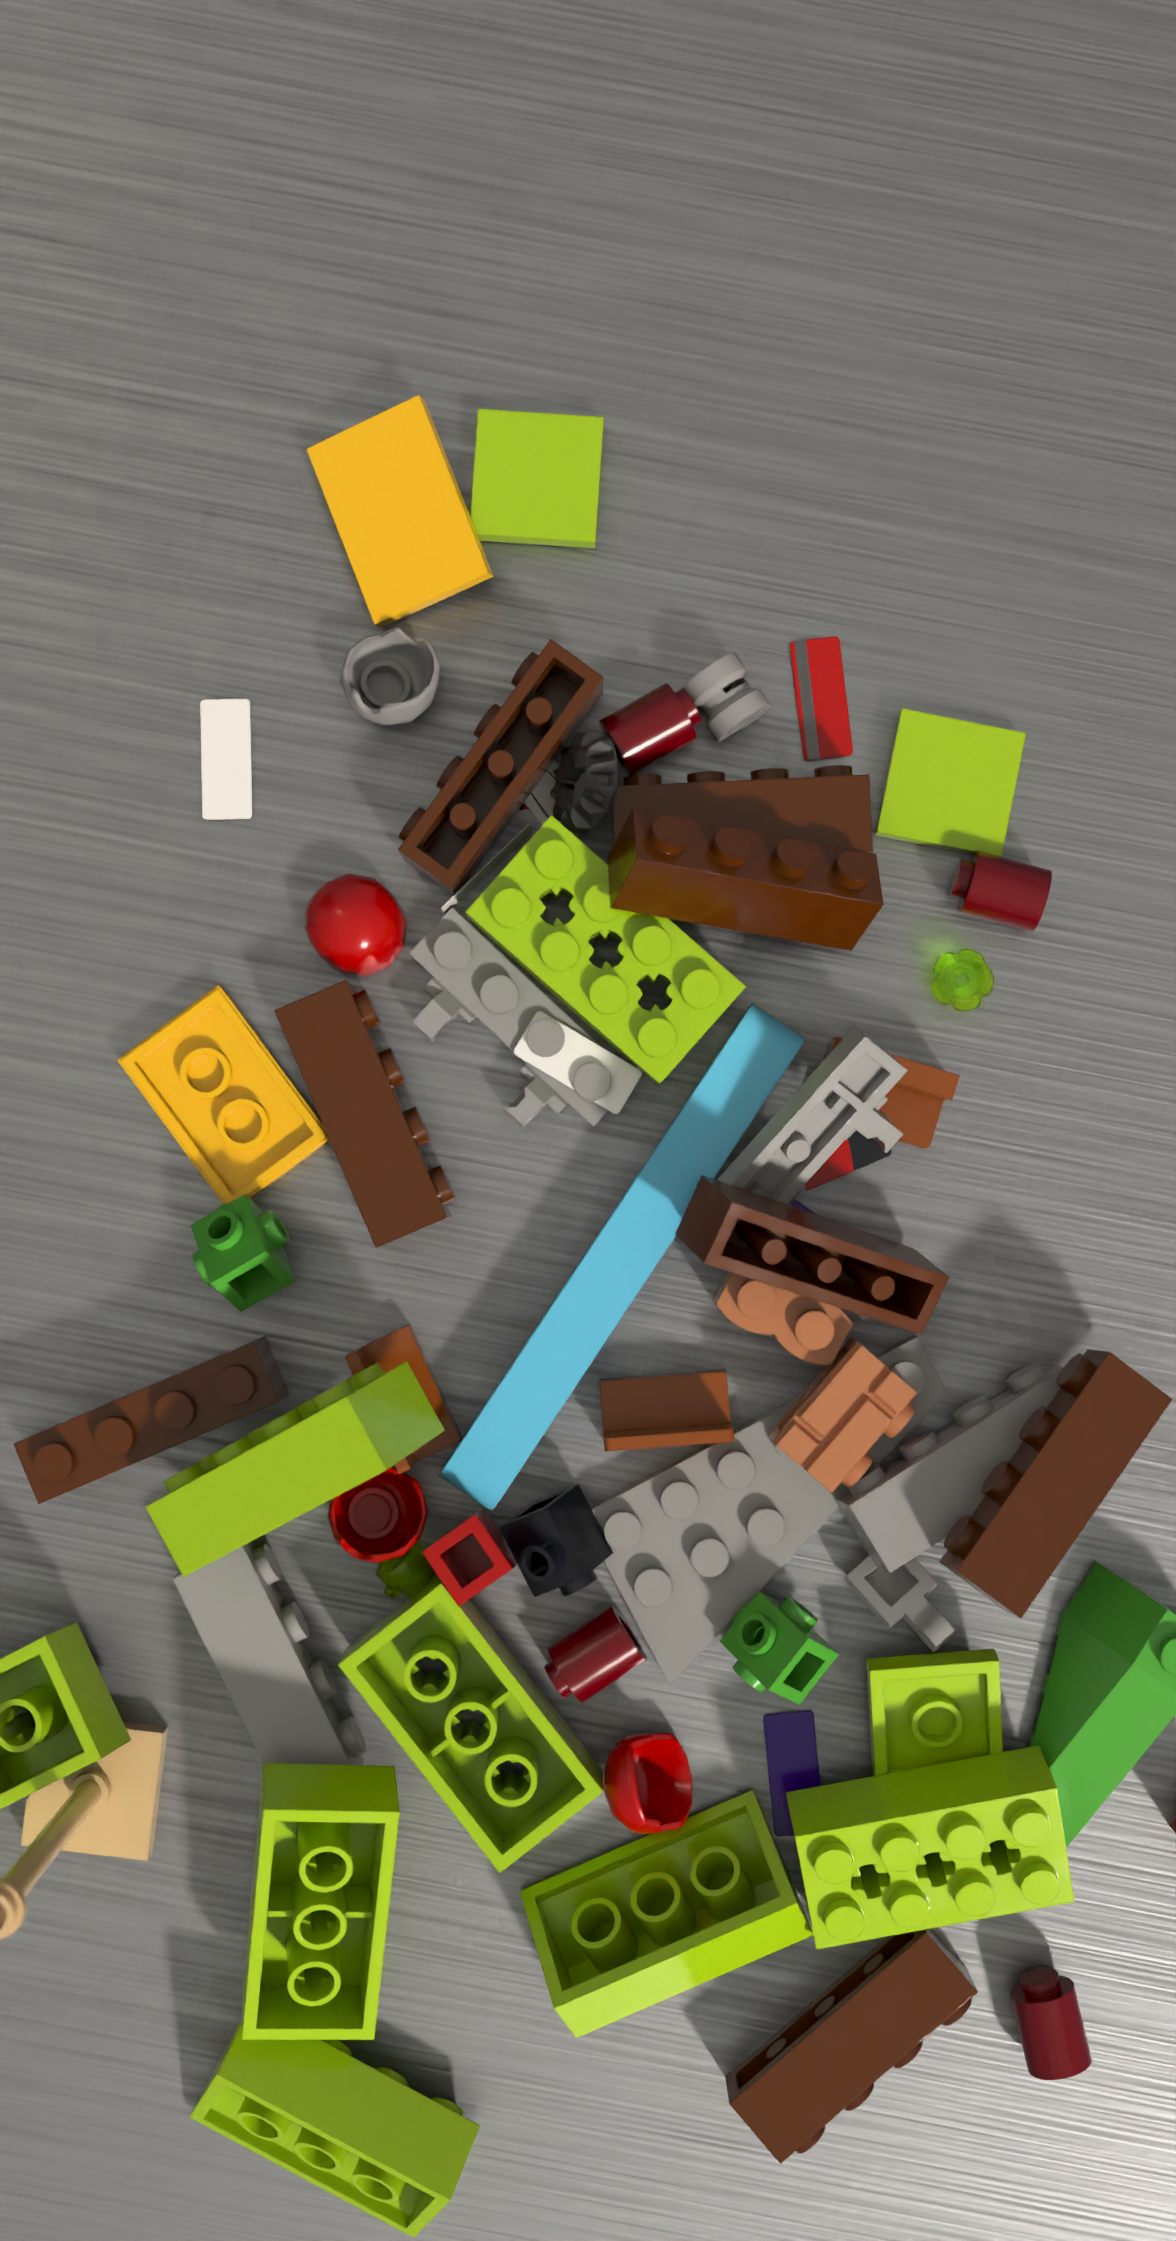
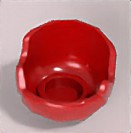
M345 874L324 883L308 901L304 916L306 920L304 928L308 939L320 957L340 973L369 976L389 967L404 948L407 924L404 911L394 895L375 878Z
M391 1467L331 1499L327 1517L335 1541L347 1553L362 1561L381 1563L402 1557L421 1539L428 1516V1508L418 1481L404 1472L399 1474L396 1468Z
M668 1732L634 1734L616 1742L615 1747L610 1750L604 1768L603 1784L604 1794L612 1815L631 1832L640 1834H655L682 1827L686 1823L692 1805L693 1780L687 1755L678 1739Z

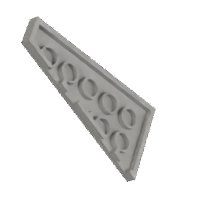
M912 1335L874 1355L912 1387L917 1394L909 1402L916 1410L905 1427L893 1438H889L883 1433L868 1450L867 1453L873 1458L871 1465H880L947 1394L940 1377L916 1335ZM801 1395L735 1429L733 1442L707 1444L590 1506L607 1543L613 1551V1554L605 1559L604 1563L669 1686L733 1620L737 1612L751 1601L758 1591L770 1581L839 1508L835 1499L849 1491L843 1483H840L831 1493L769 1438L768 1434Z

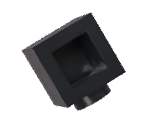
M579 1484L531 1503L499 1527L534 1597L557 1588L560 1589L563 1596L585 1588L597 1579L594 1569L613 1554Z

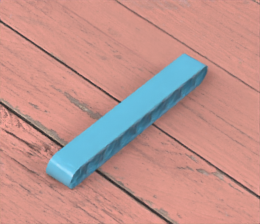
M752 1003L463 1436L462 1441L455 1448L439 1473V1477L490 1511H493L675 1238L677 1228L701 1176L715 1178L799 1051L805 1037Z

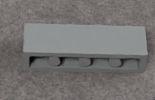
M1034 1362L1021 1368L1007 1378L1006 1383L1009 1389L990 1401L986 1396H981L966 1403L953 1413L956 1423L937 1435L931 1429L911 1438L900 1447L899 1450L903 1455L901 1458L884 1469L879 1464L871 1465L865 1474L852 1487L848 1488V1492L835 1499L877 1567L888 1573L893 1572L946 1538L950 1529L964 1515L971 1517L985 1497V1494L982 1493V1486L987 1476L1000 1462L1010 1461L1023 1442L1019 1438V1434L1027 1419L1038 1408H1047L1061 1388L1056 1382L1064 1367L1050 1365L1042 1367L1039 1362Z
M253 1540L185 1577L179 1571L172 1580L262 1763L362 1765L364 1759L361 1754L367 1751L363 1735L351 1716L343 1719L333 1699V1696L338 1694L335 1678L323 1659L315 1662L304 1640L310 1636L308 1624L301 1609L294 1601L289 1604L286 1603L276 1581L282 1578V1575L271 1549L266 1544L258 1546L256 1540Z

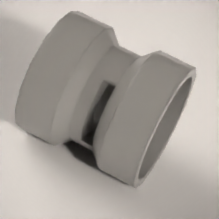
M731 652L705 667L683 687L690 695L695 706L702 707L709 716L708 728L718 742H722L737 734L770 708V703L762 691L751 688L744 678L746 668L735 652Z

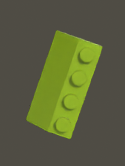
M753 1790L688 1817L686 1823L679 1829L649 1834L520 1890L553 2008L576 2038L813 1936L792 1878Z
M242 2019L237 2025L190 2115L191 2119L413 2238L451 2200L480 2125L465 2118L464 2111L455 2103L443 2098L430 2099L409 2088L407 2080L399 2073L384 2067L374 2069L353 2058L350 2049L337 2040H242Z

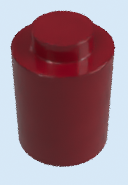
M665 683L599 720L602 732L607 734L612 740L618 762L626 774L630 776L696 740L697 736L693 726L701 722V717L693 700L684 688L674 692Z
M976 850L970 861L959 860L952 878L949 896L959 898L958 912L1033 932L1041 919L1047 902L1052 871Z
M611 1605L549 1646L548 1652L552 1661L544 1665V1668L552 1684L564 1699L574 1694L583 1703L645 1662L647 1656L626 1620L617 1608Z
M1051 1968L1034 1969L1024 1973L1020 1977V1983L1012 1988L1010 1996L1029 2074L1038 2079L1059 2080L1082 2073L1091 2065L1092 2058L1074 1982L1068 1977L1058 1975V1972Z

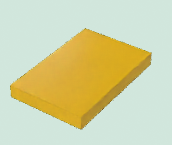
M420 395L306 449L374 625L382 628L494 577L427 404Z
M217 985L117 1059L223 1204L230 1203L244 1194L252 1199L330 1141L318 1114L221 985Z

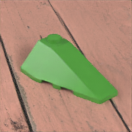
M1096 1560L1092 1562L1060 1613L1055 1633L1058 1638L1050 1670L1045 1673L1041 1689L1043 1698L1035 1730L1030 1734L1027 1747L1040 1746L1057 1786L1067 1846L1176 1715V1612Z

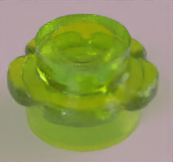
M962 949L957 954L947 952L938 958L933 966L935 980L931 983V989L935 998L943 1005H953V1008L957 1011H970L980 1006L983 996H988L992 991L994 985L993 973L985 963L984 957L974 950ZM959 974L967 977V984L965 986H959L956 983V977Z
M416 1543L402 1557L380 1563L376 1576L387 1586L384 1590L387 1597L394 1598L402 1592L407 1598H412L431 1582L435 1571L422 1553V1551L427 1549L426 1547L421 1548Z

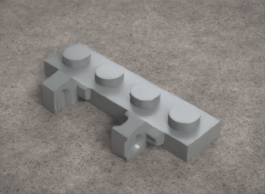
M453 907L409 952L433 976L423 988L433 999L412 1021L414 1026L430 1041L435 1040V1035L448 1021H453L460 1014L469 1024L477 1017L514 1052L516 1045L536 1012L542 1011L596 1043ZM540 1019L530 1026L526 1039L530 1050L540 1057H551L562 1049L565 1035L562 1027L556 1021ZM521 1059L526 1065L520 1072L531 1082L524 1088L520 1096L509 1107L505 1108V1111L516 1122L525 1127L546 1104L557 1115L569 1104L594 1127L609 1111L594 1101L603 1098L609 1092L611 1076L603 1065L594 1062L586 1063L580 1066L574 1074L573 1086L575 1090Z
M854 1026L717 1180L791 1206L790 1202L799 1194L798 1191L856 1130L867 1139L873 1138L884 1152L887 1153L904 1134L892 1124L891 1119L880 1108L888 1100L885 1095L908 1070L898 1059L857 1026Z

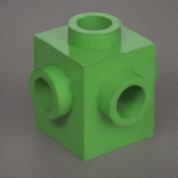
M246 1194L220 1206L211 1214L190 1225L199 1250L193 1253V1261L199 1274L209 1286L214 1287L240 1312L296 1281L284 1246L290 1243V1237L285 1225L275 1211L270 1209L264 1213Z
M758 1591L751 1602L745 1604L737 1612L732 1626L720 1640V1643L737 1659L732 1668L746 1683L760 1692L767 1688L769 1691L798 1705L802 1703L839 1655L835 1649L812 1629L818 1622V1619L806 1607L790 1596H787L781 1603L761 1591Z

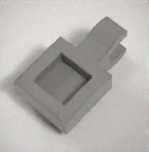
M868 1556L846 1575L845 1582L888 1630L901 1618H904L917 1638L931 1653H935L952 1638L951 1634L955 1629L925 1598L936 1588L937 1582L915 1558L893 1572L888 1573L877 1567L870 1556Z

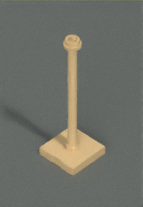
M123 1721L131 1741L102 1759L29 1795L26 1799L21 1846L28 1847L4 1877L0 1878V1939L10 1936L21 1925L27 1910L25 1896L60 1851L148 1861L153 1853L168 1732L167 1726Z

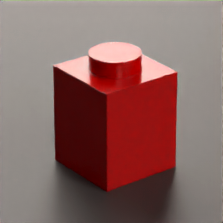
M485 1509L474 1514L422 1551L459 1607L518 1565L502 1533Z

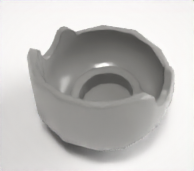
M395 627L381 635L375 634L364 637L346 652L340 673V682L348 703L362 717L381 725L409 723L431 705L439 684L440 664L434 646L429 639L425 638L421 642L407 636L400 628Z

